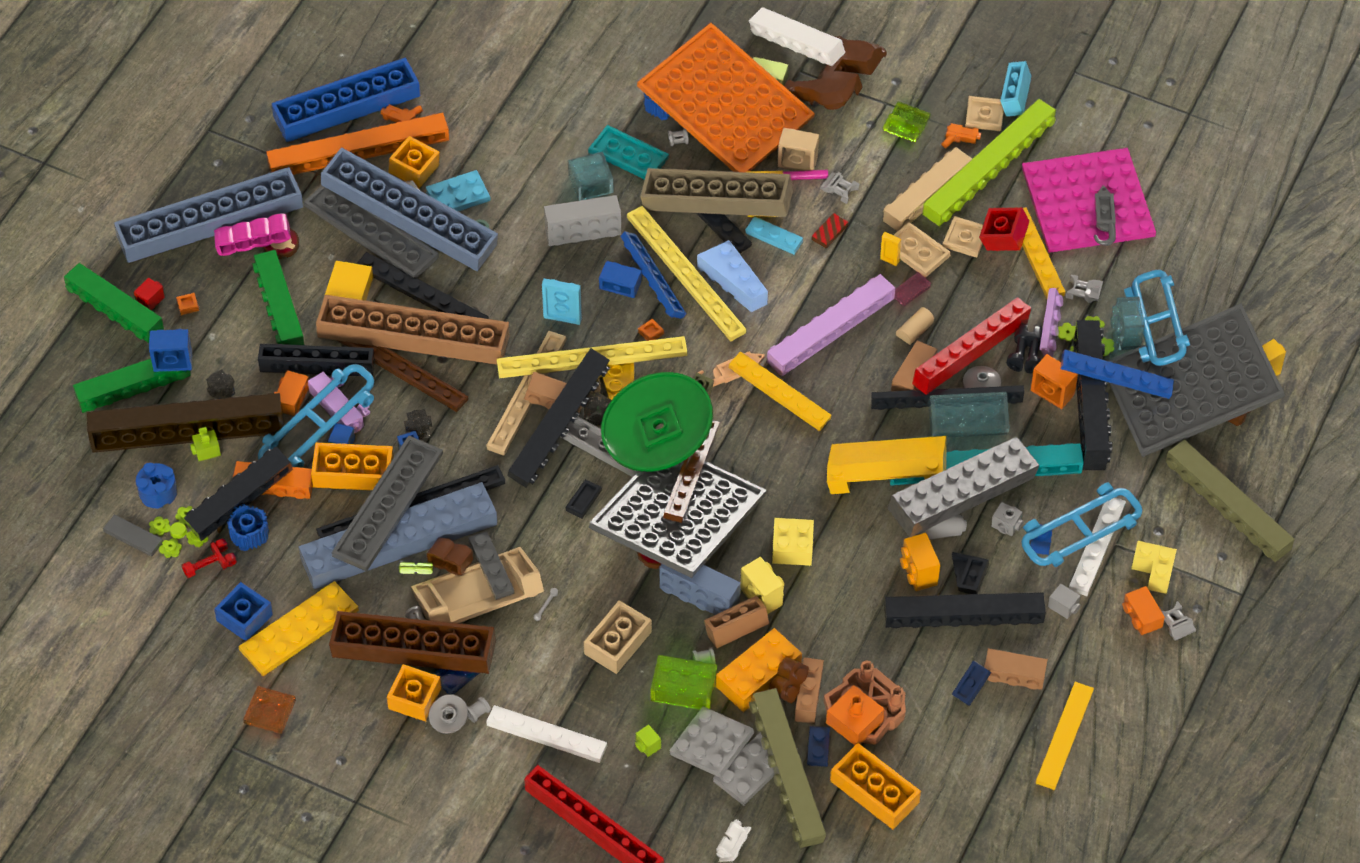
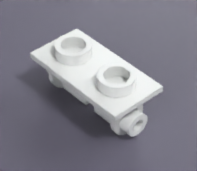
M734 820V822L730 823L725 833L730 839L723 837L716 849V854L720 857L719 862L734 861L742 844L746 841L751 827H742V823L739 820Z

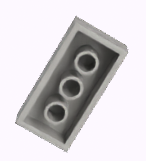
M617 195L544 206L545 231L549 246L621 235V210Z

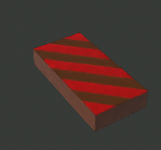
M833 213L812 235V240L827 249L848 227V221Z

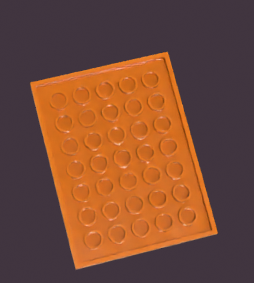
M712 23L708 24L637 83L639 89L733 172L751 171L779 147L783 128L799 130L814 118L815 115L811 109Z

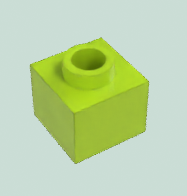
M647 725L636 732L635 745L640 752H644L649 757L661 749V738L650 725Z

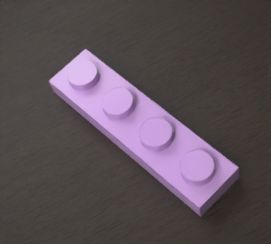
M1050 288L1048 292L1040 350L1043 356L1048 354L1053 357V353L1056 351L1055 340L1059 334L1058 321L1061 320L1060 307L1063 306V297L1059 295L1057 288Z

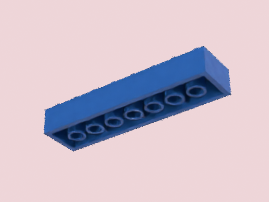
M403 58L271 103L273 117L287 143L380 111L389 104L394 106L420 97V86L407 59Z

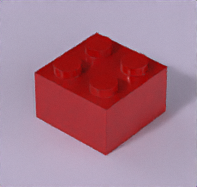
M1022 207L989 208L979 238L987 251L1021 250L1030 220Z

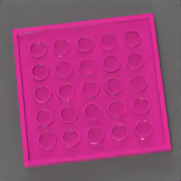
M1128 148L1022 163V171L1048 253L1100 245L1095 241L1094 235H1097L1101 240L1109 238L1108 232L1096 227L1094 197L1095 193H1098L1103 185L1111 194H1114L1116 239L1114 243L1156 236V230Z

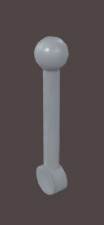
M556 588L550 590L549 597L539 612L534 614L536 621L541 619L542 613L552 598L558 595Z

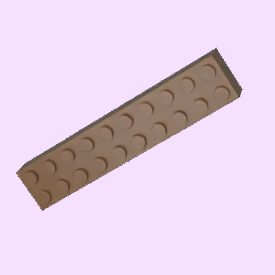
M331 295L324 296L316 322L318 338L496 365L498 358H504L510 337L509 322Z

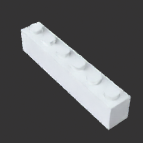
M763 7L749 20L751 31L754 35L761 36L768 41H773L782 47L792 49L821 63L833 66L845 54L841 39Z

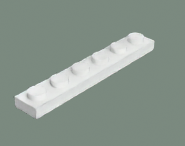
M1113 498L1105 502L1092 533L1119 521L1126 501ZM1114 532L1085 547L1069 589L1078 594L1088 596Z
M496 705L493 706L486 721L487 726L598 763L601 762L607 748V742Z

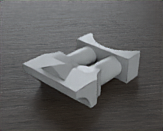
M832 172L820 189L827 193L838 194L841 196V201L847 204L848 194L851 191L858 190L860 184L856 181L852 183L846 181L840 172Z
M1071 275L1070 282L1073 284V288L1066 292V298L1082 297L1088 303L1099 300L1103 281L1093 279L1086 282L1078 280L1076 275ZM1076 287H1078V288H1083V289H1087V290L1085 291V290L1076 289Z
M1178 601L1173 609L1162 611L1165 616L1164 621L1169 626V634L1174 641L1196 631L1193 620L1182 614V606Z

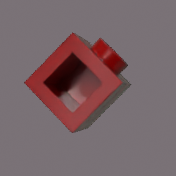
M150 278L145 280L134 291L135 300L150 310L155 308L165 298L161 283Z

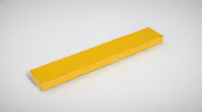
M1078 682L1074 683L1036 779V784L1053 790L1056 789L1094 688Z

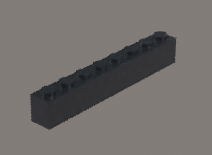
M592 348L589 349L509 469L508 477L525 488L530 483L532 485L535 483L539 476L537 474L538 470L545 468L549 461L548 455L550 452L555 453L559 446L558 440L560 437L565 438L569 431L568 425L570 422L574 423L580 415L578 410L581 406L585 407L590 400L588 395L591 391L595 392L600 385L598 380L601 376L605 377L610 370L608 366L610 360Z
M1044 592L885 597L884 603L886 628L891 627L894 629L901 627L919 628L922 626H997L1000 624L1019 625L1028 623L1036 625L1044 623L1046 614Z

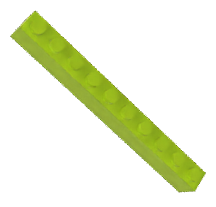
M1038 99L924 203L923 216L939 227L944 222H948L956 211H960L968 200H972L979 190H983L991 179H995L1002 169L1007 168L1010 161L1018 158L1022 150L1030 147L1034 139L1039 138L1046 128L1051 127L1055 123L1056 110Z

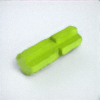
M400 562L399 572L402 574H415V572L417 574H432L433 564Z

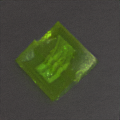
M897 101L892 114H889L882 129L916 142L925 129L931 114Z

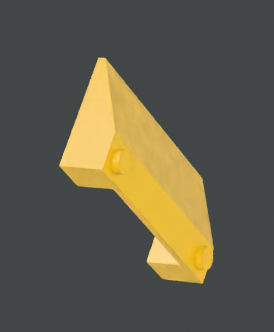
M946 436L832 444L827 465V484L830 494L850 493V482L915 477L930 478L946 470Z

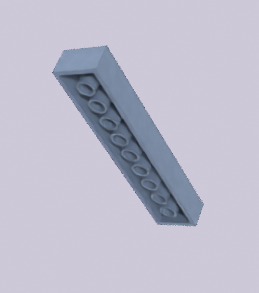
M342 147L321 173V185L477 272L497 246L498 233Z
M288 167L114 222V226L125 258L130 263L214 236V230L220 227H232L237 223L251 222L258 218H269L272 215L284 214L303 208L302 195Z
M481 482L408 508L368 570L428 550L439 537L448 538L453 541L496 526L497 512L483 483ZM346 530L299 546L300 559L314 590L329 585L333 581L337 582L365 572L332 557V551Z

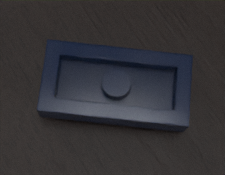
M973 660L952 692V695L970 706L990 676L991 671Z
M810 726L808 766L828 767L830 727Z

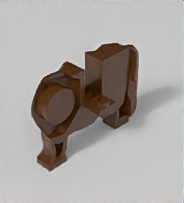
M834 36L842 40L845 54L833 66L826 64L817 79L796 82L788 80L784 87L798 99L808 101L811 106L816 101L828 110L839 109L848 102L854 90L856 95H858L863 88L859 75L855 73L872 75L883 57L886 58L887 51L884 47L867 41L847 40L841 36Z

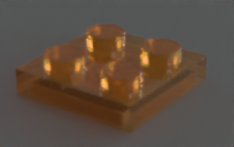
M257 686L244 716V724L282 734L296 702V697Z

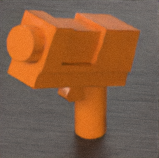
M389 104L386 108L381 109L380 114L383 115V119L397 123L415 119L417 114L423 112V109L419 105L411 110L406 108L402 110Z
M951 123L950 126H947L946 139L942 142V146L947 148L953 142L960 143L961 141L976 144V140L981 139L982 133L978 132V128L970 129L963 127V125Z

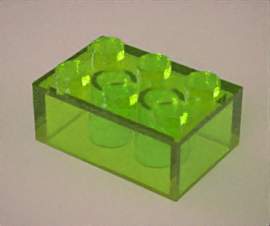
M658 655L651 685V701L694 709H701L702 707L711 709L718 665Z

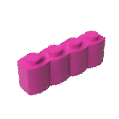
M276 214L269 218H258L251 222H241L232 227L224 226L214 230L215 247L220 256L231 255L237 251H248L254 247H265L272 243H283L291 239L289 221L286 214Z

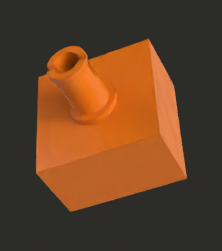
M1046 354L1033 370L1031 391L1063 409L1075 395L1078 374L1060 369L1061 362Z
M853 685L827 710L826 723L853 745L861 744L883 722L885 709Z

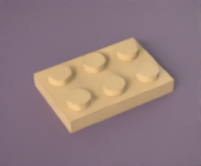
M910 222L894 234V236L901 239L900 259L925 278L950 257L951 252Z

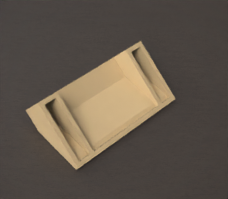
M518 547L498 555L514 588V594L496 600L479 562L469 565L462 576L449 572L411 586V589L423 610L422 613L426 620L460 623L525 598L535 597L539 593L544 592L540 573L523 549Z

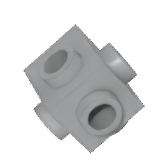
M1001 502L993 515L991 527L1003 534L1013 536L1015 531H1019L1024 521L1021 520L1023 512L1014 506Z

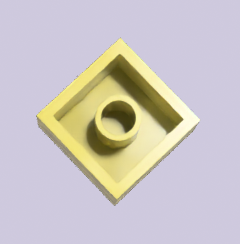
M775 518L772 564L812 565L814 520Z
M759 557L741 568V590L748 599L758 596L765 605L767 614L783 605L784 582L780 576L775 575L768 562Z

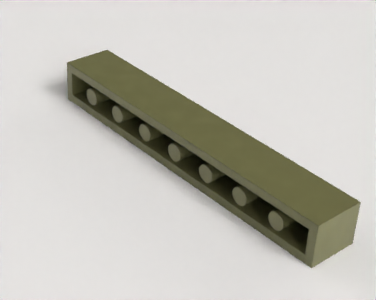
M1185 439L1168 451L1166 458L1168 467L1175 470L1183 481L1188 482L1199 495H1202L1212 507L1220 511L1225 519L1231 521L1239 532H1243L1251 543L1257 545L1268 558L1276 562L1292 550L1295 539Z
M777 689L754 693L751 702H749V708L751 713L755 714L756 729L762 734V747L768 752V765L774 770V782L780 788V800L782 805L786 806L787 821L789 824L792 823L794 829L792 830L793 839L795 842H798L800 848L823 843L826 833Z

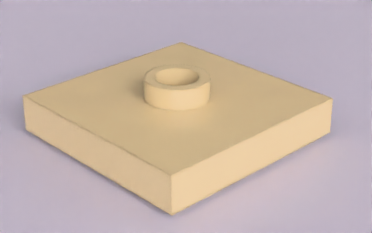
M969 96L965 127L1001 131L1003 119L1001 99Z
M954 216L942 246L946 249L977 258L983 245L979 238L983 224Z

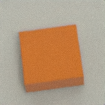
M195 293L176 297L181 315L199 311Z
M651 319L638 328V333L647 341L656 340L664 335V329Z

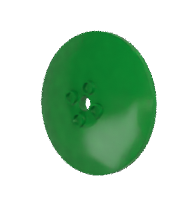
M661 372L641 377L624 387L609 403L601 424L603 444L609 455L617 463L632 470L652 472L673 467L693 455L707 438L713 422L712 402L705 388L687 375ZM664 424L662 428L655 429L657 425Z

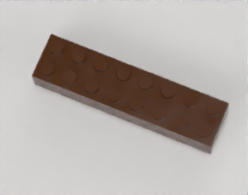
M337 611L329 646L333 658L489 674L496 636L494 627Z

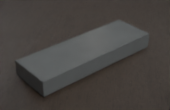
M115 514L103 528L105 533L151 557L163 542L162 538Z

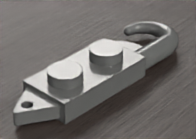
M1103 185L1099 192L1095 193L1094 197L1096 227L1108 232L1109 238L1101 240L1097 235H1094V239L1100 245L1109 246L1116 239L1114 194H1111Z

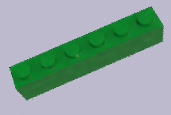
M276 250L254 255L255 263H252L254 274L258 273L259 276L256 277L258 287L263 288L261 295L263 302L268 304L265 306L268 317L272 316L273 319L270 320L272 331L277 332L275 335L276 343L283 345H305L303 333Z
M78 263L64 276L65 287L70 293H75L83 302L93 305L98 312L102 311L110 320L118 322L125 330L133 332L138 339H143L149 343L150 331L164 330L162 317L81 263Z
M148 359L74 384L73 388L81 411L84 413L113 404L122 399H128L140 393L148 392L154 388L190 377L191 373L190 370L154 372L152 361Z

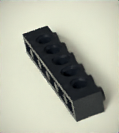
M260 344L258 364L260 372L286 373L288 370L299 374H320L324 372L326 375H332L333 371L337 368L343 371L349 365L358 364L363 366L373 376L375 358L373 348ZM352 372V373L349 374L348 376H362V375H360L358 372Z

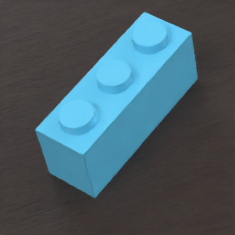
M1026 61L1013 62L1008 65L1000 101L1006 116H1018L1024 113L1032 77Z

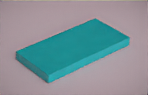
M609 125L603 129L588 148V153L644 180L648 168L661 169L669 158L668 153Z

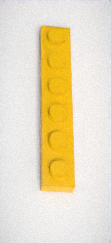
M1025 207L1023 210L1030 222L1022 244L1023 249L1046 298L1048 299L1050 288H1057L1059 295L1063 297L1065 296V289Z
M741 351L729 363L728 368L818 431L831 419L830 413Z

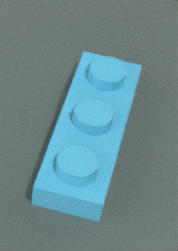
M755 216L746 228V234L795 255L803 243V237Z

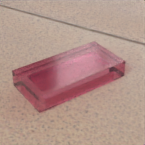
M917 272L895 289L894 299L902 306H906L929 289L931 282Z

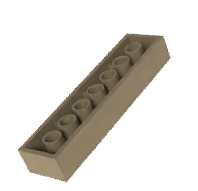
M648 168L640 197L643 207L647 211L787 217L793 184L790 174Z

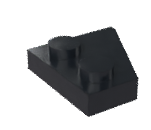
M952 552L958 591L978 594L989 565V560Z

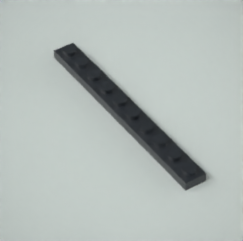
M496 465L419 492L408 508L481 482L487 491L506 484L505 478L499 466ZM356 515L316 528L319 539L347 530Z

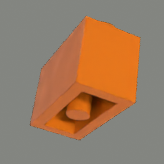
M287 370L285 376L281 377L278 391L274 392V394L280 393L284 414L295 416L299 412L309 390L308 376Z
M1147 586L1125 594L1124 602L1122 603L1123 609L1126 614L1130 615L1134 628L1139 630L1141 636L1163 627L1165 616Z

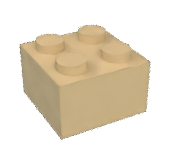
M783 128L778 147V167L795 171L814 170L818 158L819 134Z

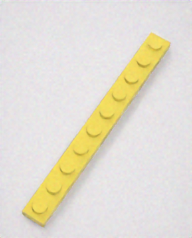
M641 206L627 213V219L731 342L746 334V328L647 210Z
M685 336L590 347L610 360L609 365L687 356ZM590 348L498 358L499 378L532 375L533 371L548 373L577 369Z

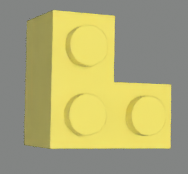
M1142 541L1137 542L1132 569L1151 573L1148 590L1167 594L1177 549Z

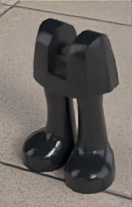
M1021 323L1014 336V341L1017 344L1016 352L1011 353L1007 357L1006 363L1010 369L1021 372L1024 364L1025 348L1028 346L1029 352L1025 362V372L1032 374L1035 366L1041 361L1037 353L1041 343L1042 326L1035 325L1033 332H1029L1027 329L1028 324Z

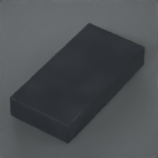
M585 479L567 504L566 511L583 519L601 493L602 487Z

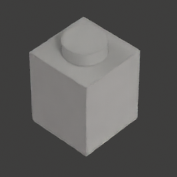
M1060 583L1050 595L1048 607L1068 619L1072 614L1075 615L1081 606L1079 604L1080 595Z

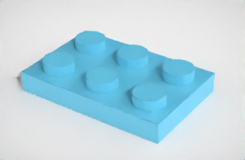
M477 170L426 186V192L429 196L456 211L490 201V195Z
M544 278L542 282L543 317L580 325L582 320L581 285Z

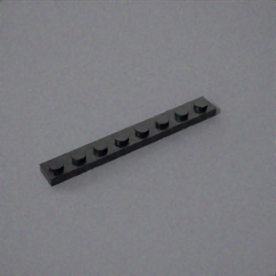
M368 252L356 263L371 266L373 278L435 311L489 319V316L417 278L411 277L404 271Z
M1024 385L934 389L927 395L920 390L872 392L871 409L977 406L980 404L997 405L1000 403L1016 404L1023 402Z

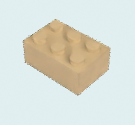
M619 600L584 641V654L617 674L651 634L652 620Z

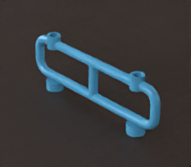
M1152 270L1143 273L1133 280L1132 287L1124 289L1128 303L1136 302L1146 342L1145 347L1139 348L1143 363L1151 361L1157 366L1167 365L1182 359L1186 354L1187 346H1190L1188 336H1183L1171 287L1174 286L1172 276H1167L1166 272L1162 270ZM1160 277L1169 310L1147 317L1139 285L1143 281ZM1171 317L1179 351L1173 355L1158 358L1149 324Z
M358 364L349 365L343 371L339 368L335 369L332 373L333 380L274 436L271 434L264 436L262 440L264 445L258 452V460L263 457L267 450L277 447L279 441L307 415L320 429L288 458L292 467L303 468L305 462L300 457L357 403L364 408L371 405L374 400V396L370 393L374 386L372 374ZM358 372L367 380L366 385L325 422L312 409L339 384L345 383L349 374Z
M1106 482L1096 491L1100 497L1042 526L1036 519L1025 524L1023 529L1027 534L1022 538V547L1035 564L1040 566L1053 564L1054 567H1058L1064 562L1063 557L1124 526L1128 530L1136 526V520L1142 515L1141 504L1129 490L1125 488L1114 489L1109 482ZM1117 496L1126 497L1135 512L1125 515L1121 520L1095 533L1090 531L1080 515ZM1070 520L1074 521L1085 536V538L1060 551H1054L1046 558L1039 557L1029 544L1030 540Z

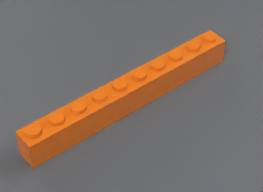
M443 113L432 114L376 128L274 149L266 152L271 173L289 167L292 174L295 175L325 168L341 147L362 159L394 153L408 136L426 145L448 141L449 130Z

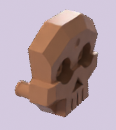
M864 661L861 663V669H853L843 678L841 685L824 695V704L827 711L853 685L885 709L884 720L862 742L876 745L888 730H894L904 721L906 713L905 692L903 688H900L901 686L896 685L877 668H874L873 663L870 665V661Z

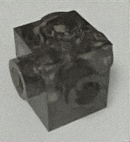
M222 369L211 374L206 379L208 386L206 389L211 397L225 399L235 395V381L230 374H226Z
M597 392L589 397L590 400L584 407V419L599 426L602 424L604 413L611 399Z
M425 409L406 413L407 421H404L406 432L416 431L419 440L429 438V427H433L431 416H427Z

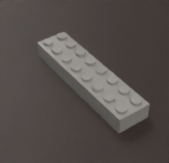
M580 417L574 423L570 422L568 425L569 431L565 438L562 439L631 477L638 472L620 465L609 455L603 444L600 428Z

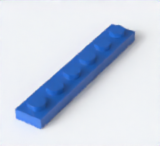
M625 231L620 236L624 246L630 251L632 259L638 264L642 274L647 278L649 286L657 294V299L665 307V312L672 318L683 319L686 312L637 234Z
M1064 350L1062 353L1060 368L1062 370L1168 399L1172 396L1174 379L1069 350Z

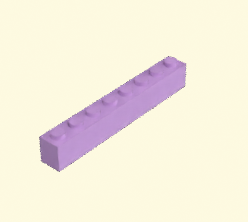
M881 274L871 278L861 288H856L852 294L843 297L839 303L827 308L820 316L814 317L810 323L801 326L797 332L785 337L781 343L772 346L767 352V363L781 377L892 301L895 297V287Z

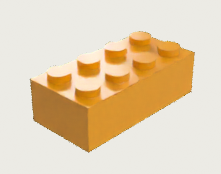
M315 443L311 471L313 488L373 490L394 458L393 446Z
M774 628L716 674V688L742 712H745L749 708V702H751L754 693L769 690L770 683L777 676L782 660L788 657L802 663V652Z
M859 743L831 769L830 782L893 830L920 802L921 791Z

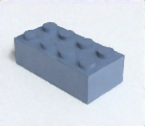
M664 564L660 566V589L667 594H673L682 601L690 602L699 609L706 610L714 615L740 604L741 582L705 565L692 578Z

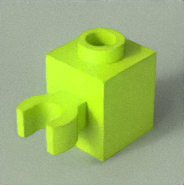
M206 427L200 428V434L192 436L193 443L190 444L192 454L197 455L198 462L221 456L214 430L207 432Z

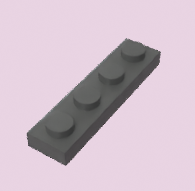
M487 531L469 537V543L495 599L514 594V588Z

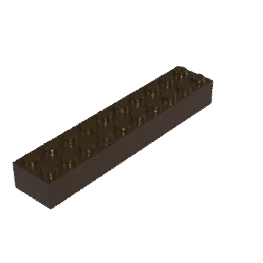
M280 393L87 412V432L92 453L193 443L192 436L200 434L199 429L204 427L207 428V432L214 430L217 440L265 436L267 434L275 435L284 426Z

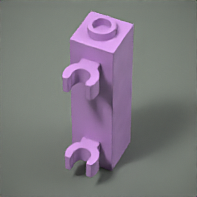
M324 372L308 380L309 392L315 397L333 378H329ZM339 384L319 403L331 417L349 401L338 389L343 384ZM359 404L357 408L353 407L337 423L353 427L354 433L359 432L364 427L363 417L370 414L368 410L370 406L364 408Z

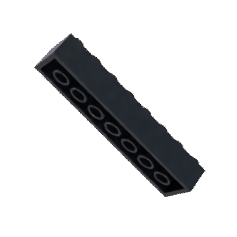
M1077 320L1073 338L1074 352L1103 360L1105 344H1102L1101 339L1104 337V330L1100 328V320ZM1078 374L1076 390L1080 444L1084 462L1082 470H1106L1107 463H1110V453H1112V441H1109L1111 425H1108L1110 409L1106 405L1109 401V394L1105 392L1107 382Z

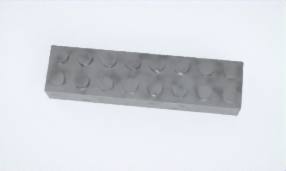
M1015 437L893 494L888 510L908 536L912 537L1033 479L1039 464L1021 441Z

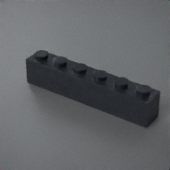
M277 447L267 450L258 461H253L245 471L236 474L231 482L219 487L214 495L205 498L196 509H191L184 517L186 525L200 541L204 540L228 521L236 507H242L243 504L245 506L249 505L293 470L291 462Z

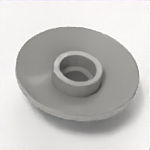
M975 366L965 373L963 385L964 388L1001 386V378L990 367Z
M444 695L438 698L429 710L431 726L443 734L458 731L463 727L468 718L466 703L456 695ZM450 714H453V717L451 719H448V716Z

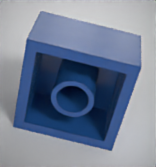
M188 329L150 331L149 352L154 372L192 370V347Z
M242 582L214 609L217 622L245 641L250 639L273 615L271 602Z

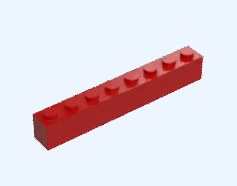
M1017 297L917 367L912 384L927 395L1017 331L1021 323L1027 324L1031 307Z
M539 765L524 778L525 791L620 862L664 863L662 856Z

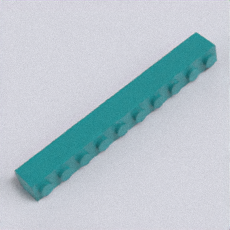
M1067 443L1064 445L1049 444L1046 446L1031 445L1025 447L1039 464L1035 476L1082 473L1084 462L1081 444ZM989 449L946 452V470ZM924 477L889 480L891 486L917 484L925 479Z

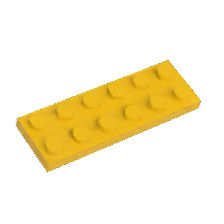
M333 581L241 644L239 650L258 672L265 676L332 630L337 611L356 613L359 611V607Z

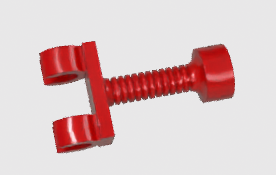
M222 538L215 543H211L212 556L210 555L193 564L188 561L181 566L185 576L189 579L196 575L195 572L198 569L216 561L220 563L223 570L227 569V567L237 563L234 553L222 556L221 552L228 549V543Z

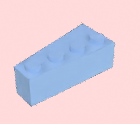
M730 240L697 255V269L701 272L704 271L713 282L719 283L724 291L734 295V299L749 311L753 312L767 305V289Z

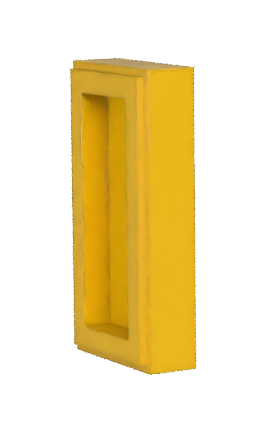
M884 232L881 241L880 259L897 266L900 260L901 239Z

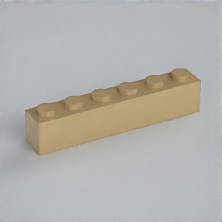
M956 147L951 152H947L941 161L936 162L927 173L924 172L920 179L912 183L903 194L900 193L894 202L886 205L883 210V222L896 231H899L908 222L912 223L923 213L924 203L967 165L972 158Z

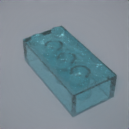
M1007 392L932 395L928 400L931 437L1007 435L1010 430Z

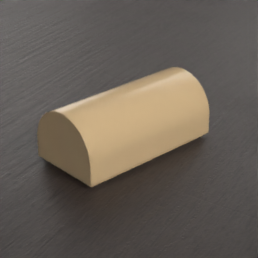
M921 307L896 331V336L911 345L934 323L933 314L928 309Z

